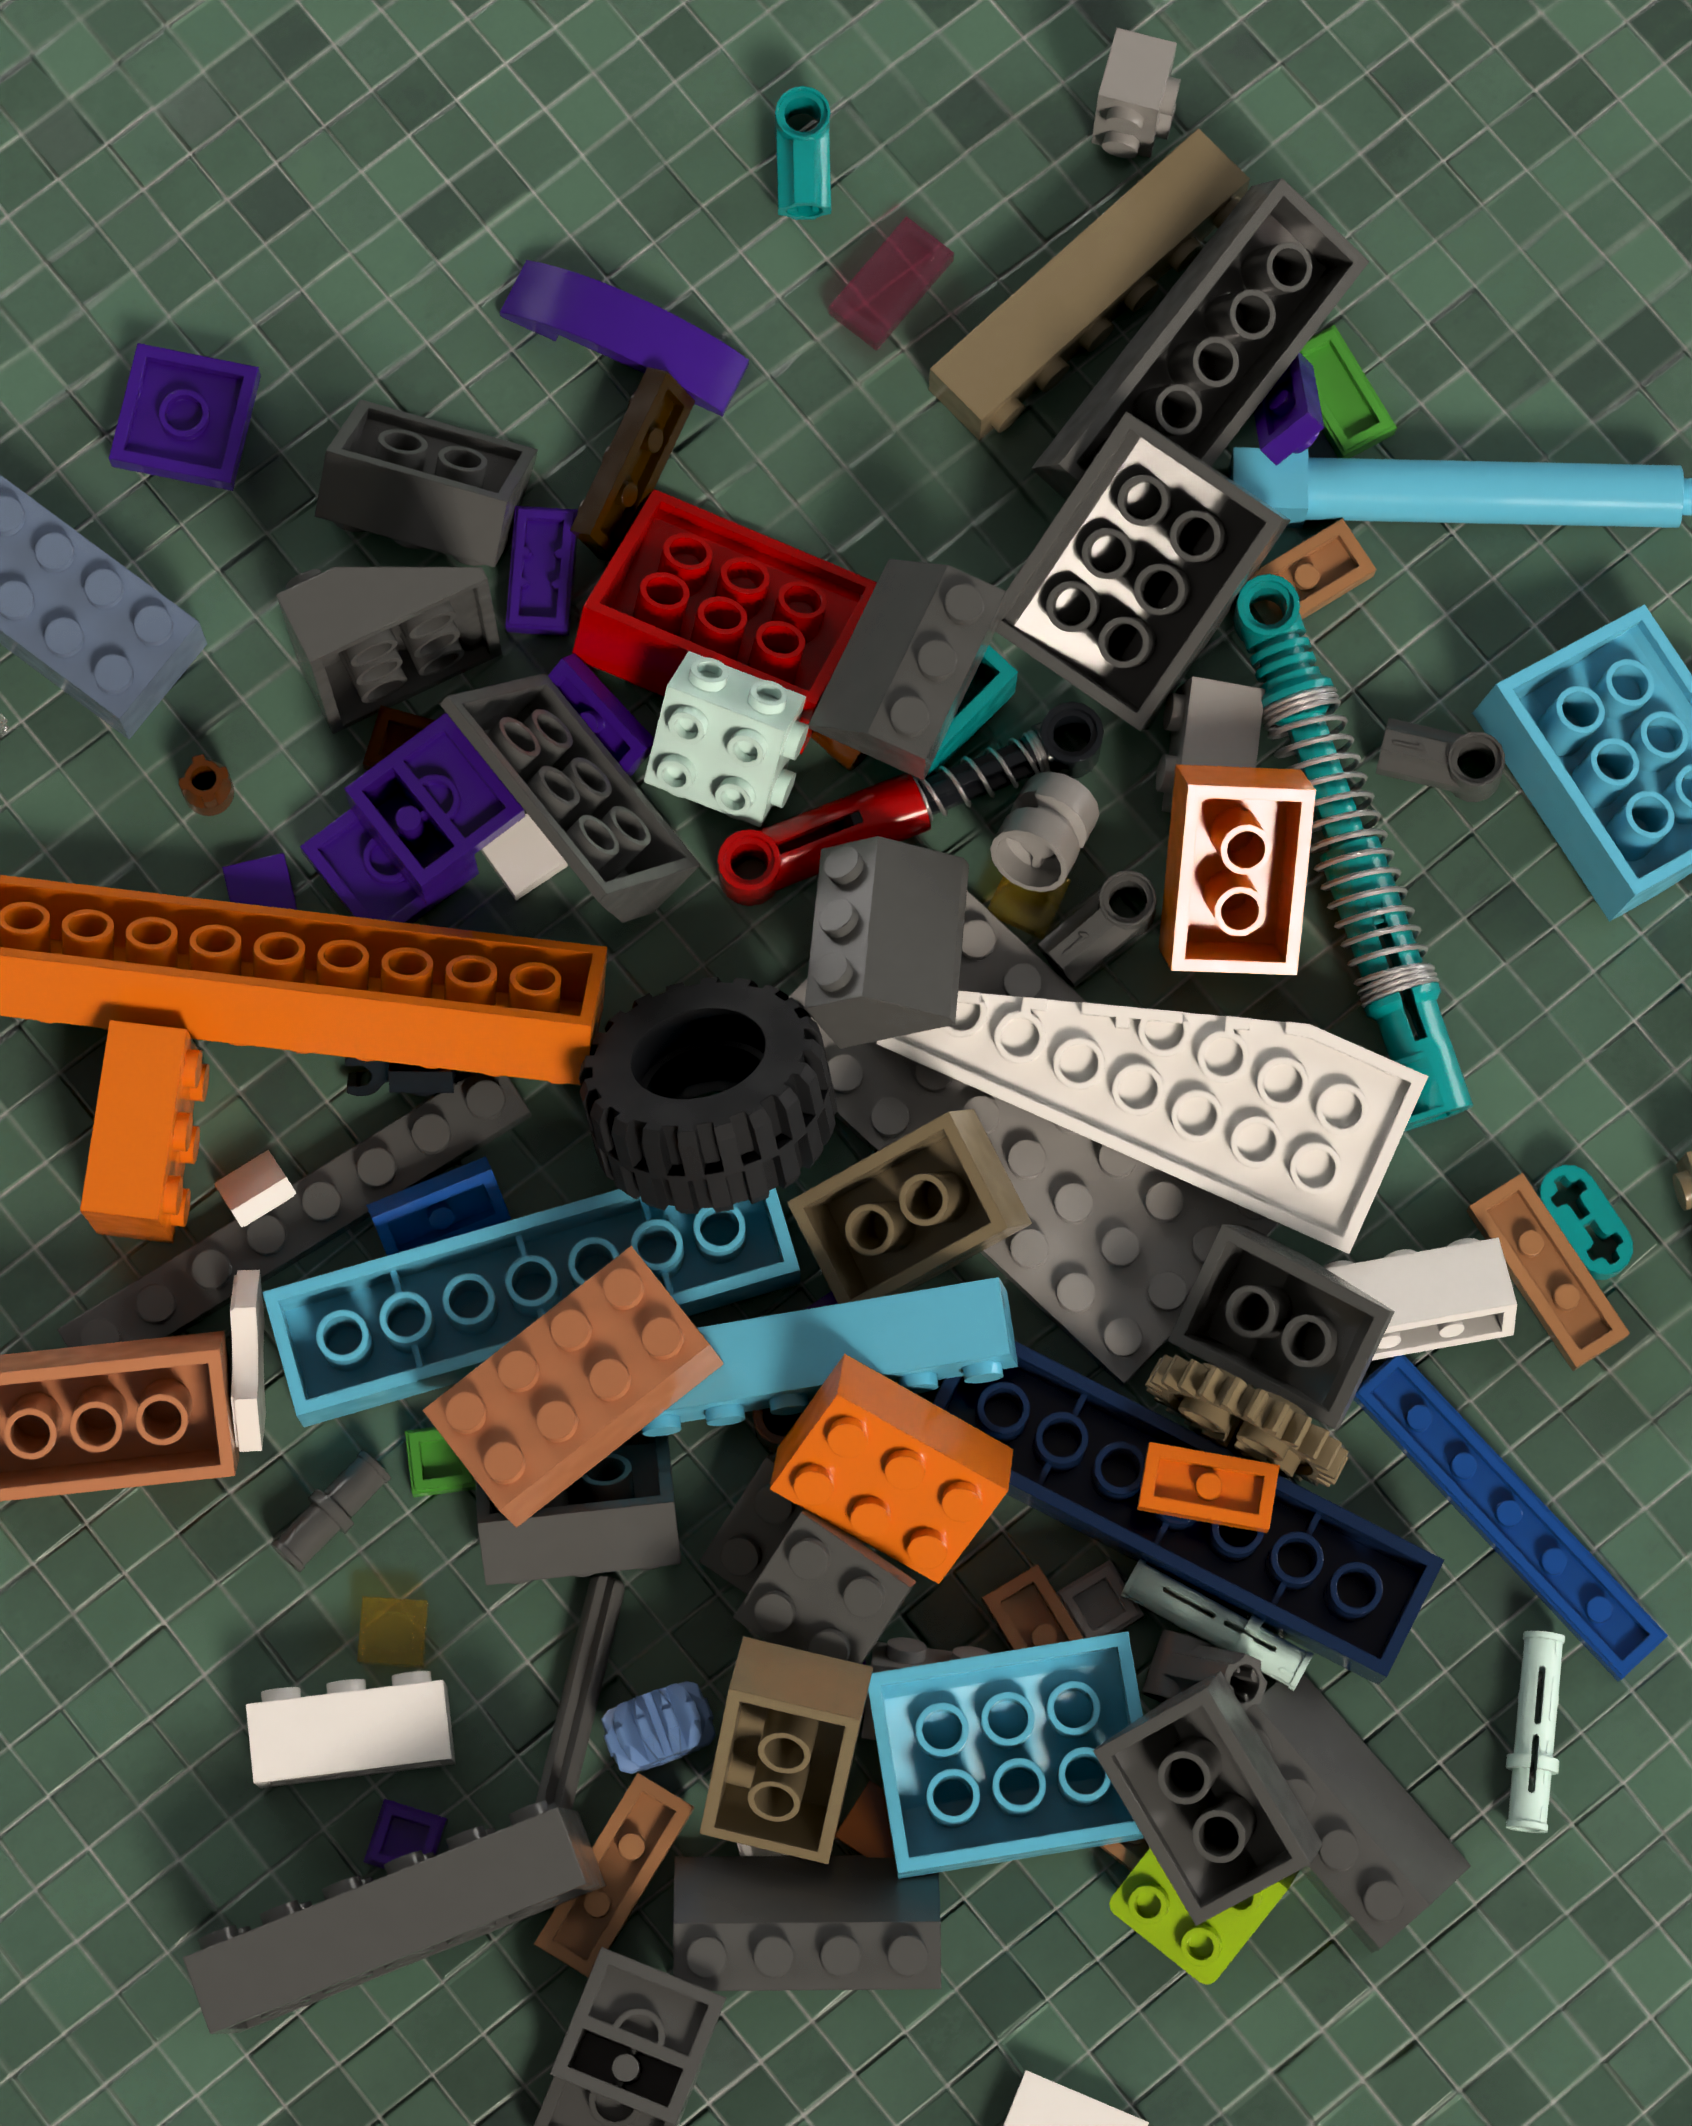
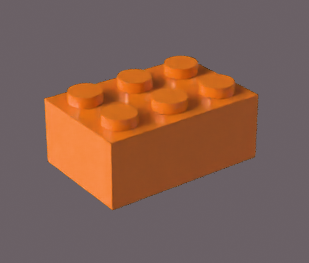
M1175 765L1159 937V950L1171 971L1297 975L1316 789L1301 769Z
M114 1020L109 1021L80 1207L81 1213L99 1235L174 1243L176 1226L185 1227L187 1224L191 1191L188 1188H183L185 1163H196L200 1143V1127L193 1125L195 1101H205L209 1084V1064L202 1063V1050L196 1048L187 1029Z
M844 1354L778 1446L769 1489L940 1584L1009 1491L1014 1449Z

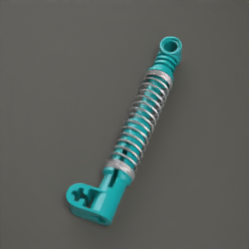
M1273 574L1258 575L1249 580L1240 590L1233 616L1234 629L1239 638L1244 642L1247 652L1255 653L1249 659L1253 668H1259L1255 672L1257 681L1264 683L1260 688L1265 689L1261 702L1263 705L1262 723L1265 724L1264 729L1269 731L1267 737L1274 740L1289 736L1292 743L1277 750L1274 757L1280 759L1296 755L1298 763L1285 769H1301L1316 789L1314 811L1318 820L1312 824V833L1322 830L1325 839L1310 846V853L1329 849V851L1319 857L1321 863L1317 864L1313 870L1317 872L1324 871L1328 882L1322 884L1320 889L1324 891L1331 890L1334 901L1329 903L1327 908L1330 910L1337 909L1341 920L1336 922L1334 927L1337 929L1344 928L1348 939L1343 941L1340 946L1343 948L1351 947L1354 959L1350 960L1347 965L1350 967L1357 966L1361 978L1355 980L1354 985L1363 986L1357 993L1361 996L1359 1000L1363 1002L1361 1006L1364 1008L1368 1018L1377 1021L1390 1060L1428 1076L1404 1130L1406 1132L1454 1116L1470 1109L1474 1105L1437 1003L1442 990L1438 983L1439 979L1436 977L1437 973L1434 972L1435 967L1430 963H1423L1422 960L1428 951V947L1424 944L1416 943L1415 940L1422 929L1417 925L1409 923L1408 920L1412 917L1415 910L1411 906L1402 904V900L1406 897L1408 890L1395 884L1402 872L1396 867H1389L1388 863L1395 853L1389 848L1382 847V843L1387 838L1388 833L1383 829L1372 828L1381 817L1380 812L1365 809L1371 804L1375 796L1369 791L1359 790L1367 781V775L1363 772L1352 771L1361 760L1360 755L1346 752L1355 739L1349 734L1339 733L1344 729L1348 720L1342 715L1333 714L1341 704L1340 699H1338L1339 695L1336 693L1337 689L1334 687L1331 678L1321 674L1318 666H1312L1317 660L1314 652L1307 651L1312 647L1308 637H1301L1306 633V629L1299 612V595L1294 586L1283 577ZM1257 601H1272L1280 607L1283 612V618L1275 624H1262L1253 618L1250 613V607ZM1340 720L1342 723L1332 731H1329L1326 721ZM1347 739L1348 742L1336 751L1333 740ZM1353 758L1355 761L1343 769L1339 759ZM1346 778H1361V781L1349 788ZM1353 797H1368L1366 801L1356 807ZM1366 815L1375 816L1374 819L1364 826L1359 817ZM1379 834V835H1382V836L1379 838L1378 836H1369V837H1367L1366 835ZM1381 935L1383 936L1386 949L1382 948L1381 942L1379 940V936ZM1389 954L1393 965L1392 968H1389L1385 955ZM1402 1000H1404L1406 1008L1410 1013L1419 1040L1415 1041Z

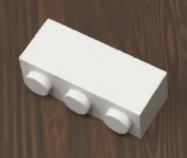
M1499 1237L1481 1241L1475 1238H1463L1450 1243L1447 1247L1419 1252L1411 1249H1402L1391 1252L1380 1259L1357 1263L1341 1260L1323 1266L1395 1311L1372 1361L1514 1335L1517 1301Z
M431 1671L392 1675V1686L366 1689L365 1679L334 1681L326 1684L327 1694L301 1697L300 1687L269 1689L261 1692L262 1702L246 1704L253 1783L259 1788L456 1764L448 1688L443 1680L432 1681Z

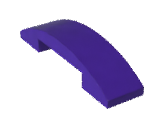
M526 260L500 311V317L555 342L560 335L644 374L647 367L667 371L695 400V405L722 417L749 365V359L695 325L650 302L596 279L541 262Z

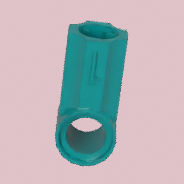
M799 86L789 89L778 100L775 111L778 215L787 216L793 220H813L823 215H829L832 211L830 167L831 111L824 95L812 87ZM803 113L814 117L818 125L811 131L799 132L790 128L787 121L792 116Z

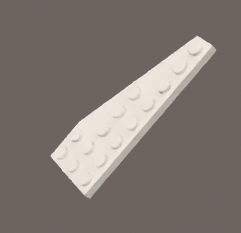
M958 991L955 1025L877 1041V1045L1350 1254L1428 1078L1427 1075L1306 1023Z

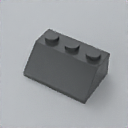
M360 399L326 450L315 517L332 521L337 527L346 531H368L392 538L397 544L406 548H427L452 555L455 560L466 565L495 567L511 539L514 528L515 506L522 505L538 449Z
M889 559L808 724L809 729L924 780L1004 615L1007 591L949 565Z
M880 836L821 849L804 1009L840 1049L955 1025L969 864L964 858Z
M641 1429L517 1528L497 1509L475 1480L477 1526L486 1585L504 1583L523 1584L531 1580L568 1576L587 1577L595 1573L632 1569L651 1570L660 1566L681 1564L668 1435L644 1436Z
M1221 1670L1164 1701L1093 1750L1196 1926L1310 1865L1323 1845Z

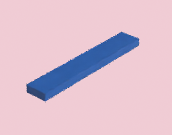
M1405 1355L1388 1358L1360 1384L1353 1400L1617 1682L1622 1680L1668 1636Z

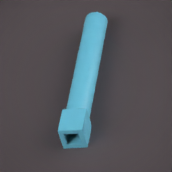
M1233 447L1228 467L1229 479L1291 520L1286 528H1303L1305 520L1339 521L1342 518L1344 521L1679 528L1682 515H1692V478H1684L1681 465L1308 457V449L1298 454L1292 453L1276 466L1260 451V448Z

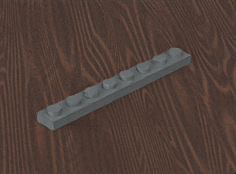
M473 1073L455 1084L454 1093H440L292 1184L296 1194L247 1226L241 1227L237 1220L232 1221L63 1325L57 1331L67 1347L178 1336L231 1303L234 1275H237V1270H260L262 1284L370 1217L367 1204L435 1177L532 1117L531 1112L508 1076L493 1077L483 1073Z

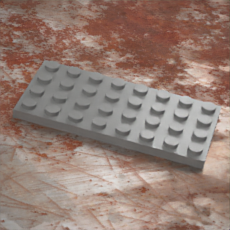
M967 891L958 991L1087 1003ZM807 979L788 997H792L803 1006H805ZM818 1025L836 1096L837 1112L835 1116L874 1153L948 1111L975 1110L1032 1222L1031 1225L980 1253L1121 1387L1168 1341L1221 1225H1246L1269 1236L1280 1224L877 1045V1041L840 1049Z

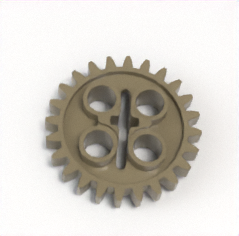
M1165 1354L1163 1358H1159L1145 1384L1148 1387L1146 1391L1155 1396L1154 1400L1167 1406V1412L1185 1419L1184 1424L1191 1431L1234 1453L1240 1452V1456L1249 1460L1280 1465L1278 1475L1287 1479L1294 1478L1299 1482L1304 1479L1314 1486H1318L1320 1483L1330 1487L1331 1484L1335 1485L1349 1458L1347 1456L1349 1452L1341 1447L1342 1442L1328 1436L1330 1432L1327 1429L1312 1424V1418L1306 1416V1413L1300 1407L1272 1392L1259 1388L1254 1389L1252 1384H1246L1241 1378L1214 1365L1201 1364L1194 1359L1188 1362L1178 1355L1172 1358Z

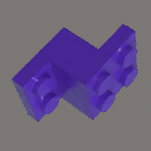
M445 713L346 786L344 790L350 809L302 844L300 849L351 916L413 924L476 877L479 871L475 854L523 819L525 812L449 715Z

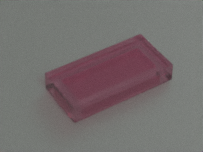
M906 216L831 303L829 315L877 351L954 261V252Z

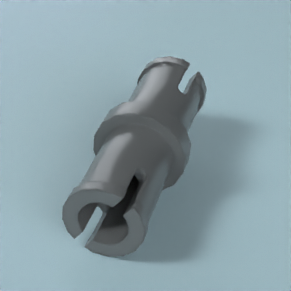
M361 1450L357 1454V1458L323 1492L320 1489H316L308 1497L311 1504L278 1539L271 1543V1546L289 1565L298 1572H301L314 1555L338 1531L344 1534L348 1532L354 1525L351 1518L384 1483L391 1479L390 1475L375 1459Z

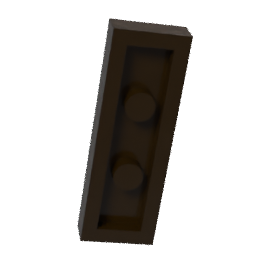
M647 367L637 390L630 398L628 409L614 439L603 455L602 464L585 499L578 507V514L570 529L599 559L611 561L655 488L694 406L695 400L667 371Z

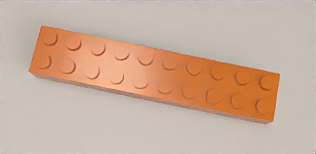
M0 875V1016L37 1020L43 1023L97 1027L108 1030L110 1020L187 1029L192 1039L223 1042L235 1046L265 1047L290 1050L300 1054L315 1053L356 1058L361 1061H382L416 1065L427 1069L441 1068L483 1073L493 1077L508 1076L548 1081L553 1084L580 1085L579 1074L581 1065L585 1057L590 1056V1045L599 1031L604 1007L607 947Z

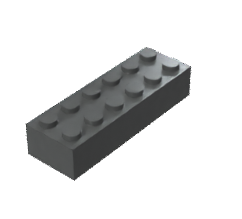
M1283 178L1251 186L1031 469L1067 500L1125 412H1129L1203 462L1212 466L1369 261Z
M546 1800L540 1801L510 1813L508 1816L512 1826L497 1832L495 1827L485 1830L484 1825L466 1830L446 1839L449 1847L447 1852L435 1856L434 1852L423 1854L422 1850L409 1853L384 1864L387 1876L375 1881L373 1877L361 1879L360 1875L353 1876L323 1888L322 1892L325 1901L312 1905L311 1901L301 1904L298 1903V1900L291 1901L261 1913L260 1917L263 1925L251 1930L250 1926L237 1929L236 1925H232L199 1938L198 1942L201 1950L183 1957L209 2033H241L605 1887V1881L579 1812L560 1808L557 1806V1803L547 1805Z

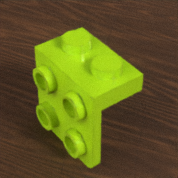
M1149 1848L1113 1894L1109 1906L1114 1915L1198 1982L1208 1985L1214 1983L1287 1892L1299 1871L1196 1926L1152 1850Z

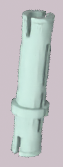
M1142 1559L1138 1561L1120 1595L1125 1599L1128 1598L1219 1649L1245 1653L1260 1660L1263 1673L1285 1684L1292 1691L1297 1687L1314 1653L1306 1652L1261 1627L1264 1620L1253 1614L1248 1620L1204 1596L1199 1591L1146 1564V1561Z
M1524 1631V1651L1518 1693L1514 1753L1507 1754L1506 1769L1512 1771L1509 1815L1506 1821V1828L1529 1833H1547L1551 1776L1559 1772V1760L1553 1758L1557 1708L1559 1705L1562 1647L1565 1643V1636L1547 1631ZM1541 1671L1543 1679L1539 1723L1536 1724L1534 1718L1538 1674ZM1535 1739L1537 1741L1534 1763L1533 1790L1532 1793H1530L1528 1791L1532 1756V1740Z

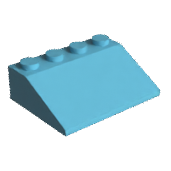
M1644 604L1495 684L1472 713L1484 732L1493 736L1501 744L1505 754V764L1609 922L1657 896L1692 873V674Z
M1128 1631L872 1673L868 1693L898 1879L1145 1839L1093 1752L1096 1747L1143 1716Z

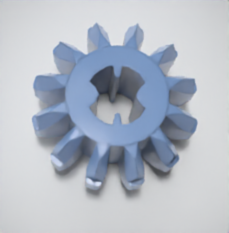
M689 1681L679 1684L674 1683L667 1687L636 1696L629 1701L618 1704L617 1707L609 1709L601 1719L605 1731L603 1737L611 1757H614L621 1772L630 1774L662 1766L670 1761L699 1751L700 1748L710 1745L716 1736L712 1722L714 1717L708 1700L703 1697L698 1684Z

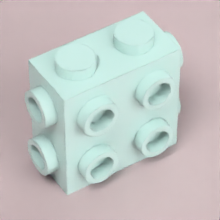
M688 651L666 687L644 782L663 789L674 796L686 798L722 812L733 819L742 820L761 827L773 805L780 808L785 806L793 788L796 773L787 770L789 760L795 761L799 756L808 733L809 725L800 722L806 696L786 689L776 682L763 680L726 666L719 660L703 657Z

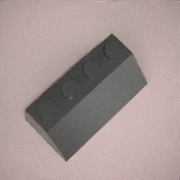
M1305 1674L1301 1677L1294 1691L1278 1681L1264 1693L1260 1704H1254L1246 1710L1245 1713L1323 1843L1312 1863L1301 1869V1872L1371 1953L1381 1949L1429 1907L1471 1865Z
M864 1855L830 1856L829 1864L795 1856L675 1857L673 1976L709 1991L941 1989L939 1873L898 1879L895 1858H867Z

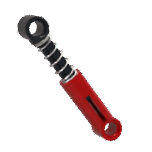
M1077 702L1062 703L1051 709L1043 719V722L1031 726V730L1027 733L1024 732L1019 740L1011 737L1007 746L998 750L987 747L983 756L973 760L964 756L961 759L960 765L950 769L940 765L935 775L924 780L917 777L913 778L911 774L905 772L759 831L752 829L737 831L726 838L719 850L717 861L720 886L726 896L737 904L746 906L763 904L772 898L777 890L818 875L821 849L876 836L900 842L931 830L933 815L941 812L943 816L947 817L948 809L963 803L971 807V800L988 793L990 797L994 798V791L1011 784L1018 788V781L1029 778L1036 773L1050 771L1065 774L1073 779L1083 777L1092 771L1099 760L1104 735L1102 721L1097 713L1085 704ZM1075 730L1085 737L1087 745L1080 751L1069 752L1061 749L1054 741V737L1061 731ZM753 856L764 861L767 869L757 879L747 880L737 876L732 867L742 857Z

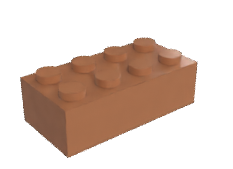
M630 1246L422 1411L497 1509L517 1528L724 1363L635 1249Z
M224 1331L0 1355V1502L236 1475L240 1454L239 1447H236L231 1405V1380Z

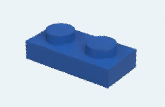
M486 1156L366 1205L387 1256L503 1223L511 1219Z

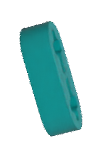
M1562 1165L1552 1169L1540 1182L1536 1192L1594 1280H1607L1617 1276L1627 1266L1633 1254V1240L1628 1229L1593 1177L1586 1170L1575 1165ZM1560 1181L1566 1188L1572 1187L1575 1184L1580 1188L1582 1193L1575 1202L1584 1218L1579 1220L1568 1204L1561 1205L1558 1208L1553 1204L1551 1199L1558 1191L1555 1182ZM1590 1225L1601 1241L1612 1238L1617 1243L1618 1247L1611 1254L1615 1263L1609 1265L1603 1257L1593 1261L1588 1256L1587 1251L1594 1243L1585 1229L1586 1226Z

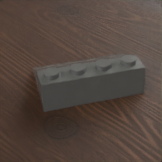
M1125 412L1006 590L1004 615L995 632L1139 731L1148 730L1166 705L1170 693L1175 692L1238 599L1240 590L1251 580L1291 520L1129 412Z
M333 567L323 573L319 569H312L292 578L286 584V590L276 594L300 670L332 734L379 713L381 705L390 708L502 655L488 578L482 567Z
M546 673L448 695L440 703L441 707L596 900L622 923L654 913L700 866V863Z

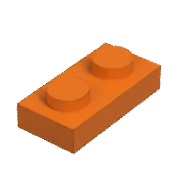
M1149 1442L1137 1510L1268 1533L1280 1465Z

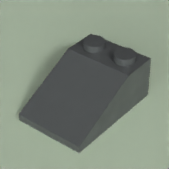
M1222 1224L1168 1338V1342L1241 1378L1244 1382L1252 1384L1257 1389L1272 1392L1300 1407L1306 1415L1334 1430H1339L1395 1311L1305 1255L1246 1225Z

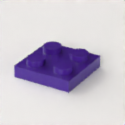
M137 343L109 455L111 466L233 491L261 378L259 367Z

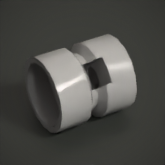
M1050 771L1036 773L1025 782L1013 804L1010 814L1006 816L990 847L993 863L999 872L1010 882L1026 890L1037 892L1055 890L1066 880L1078 857L1080 848L1084 847L1099 817L1097 801L1092 793L1076 779L1062 773Z

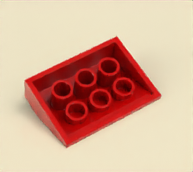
M653 489L583 606L572 654L575 653L584 663L664 696L669 681L688 651L703 657L719 660L726 666L757 678L776 682L786 689L806 696L800 722L809 724L877 582ZM808 729L804 745L800 752L801 755L804 752L809 740L811 739V735L814 732L811 729Z

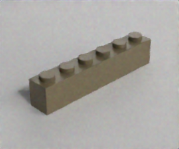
M1199 128L1196 129L930 368L928 390L979 441L993 428L998 433L1003 432L1024 411L1023 401L1038 388L1043 392L1052 389L1068 372L1070 365L1067 362L1082 348L1087 352L1096 349L1113 331L1114 324L1111 322L1127 308L1132 312L1139 310L1156 293L1159 288L1156 282L1171 268L1176 272H1180L1196 258L1203 248L1200 242L1215 228L1218 229L1243 198L1248 190L1250 178Z

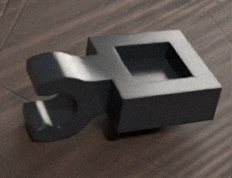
M345 1057V1066H363L369 1070L363 1073L349 1072L347 1093L354 1096L371 1095L387 1082H389L390 1093H411L417 1096L454 1093L457 1070L427 1069L416 1065L382 1061H361L356 1058Z

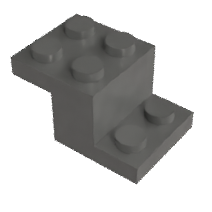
M771 1452L755 1473L699 1562L747 1594L733 1618L767 1642L863 1664L916 1581L867 1548V1544L770 1490L776 1454Z
M601 1947L550 2072L554 2077L534 2126H679L702 2068V2059L727 1998Z

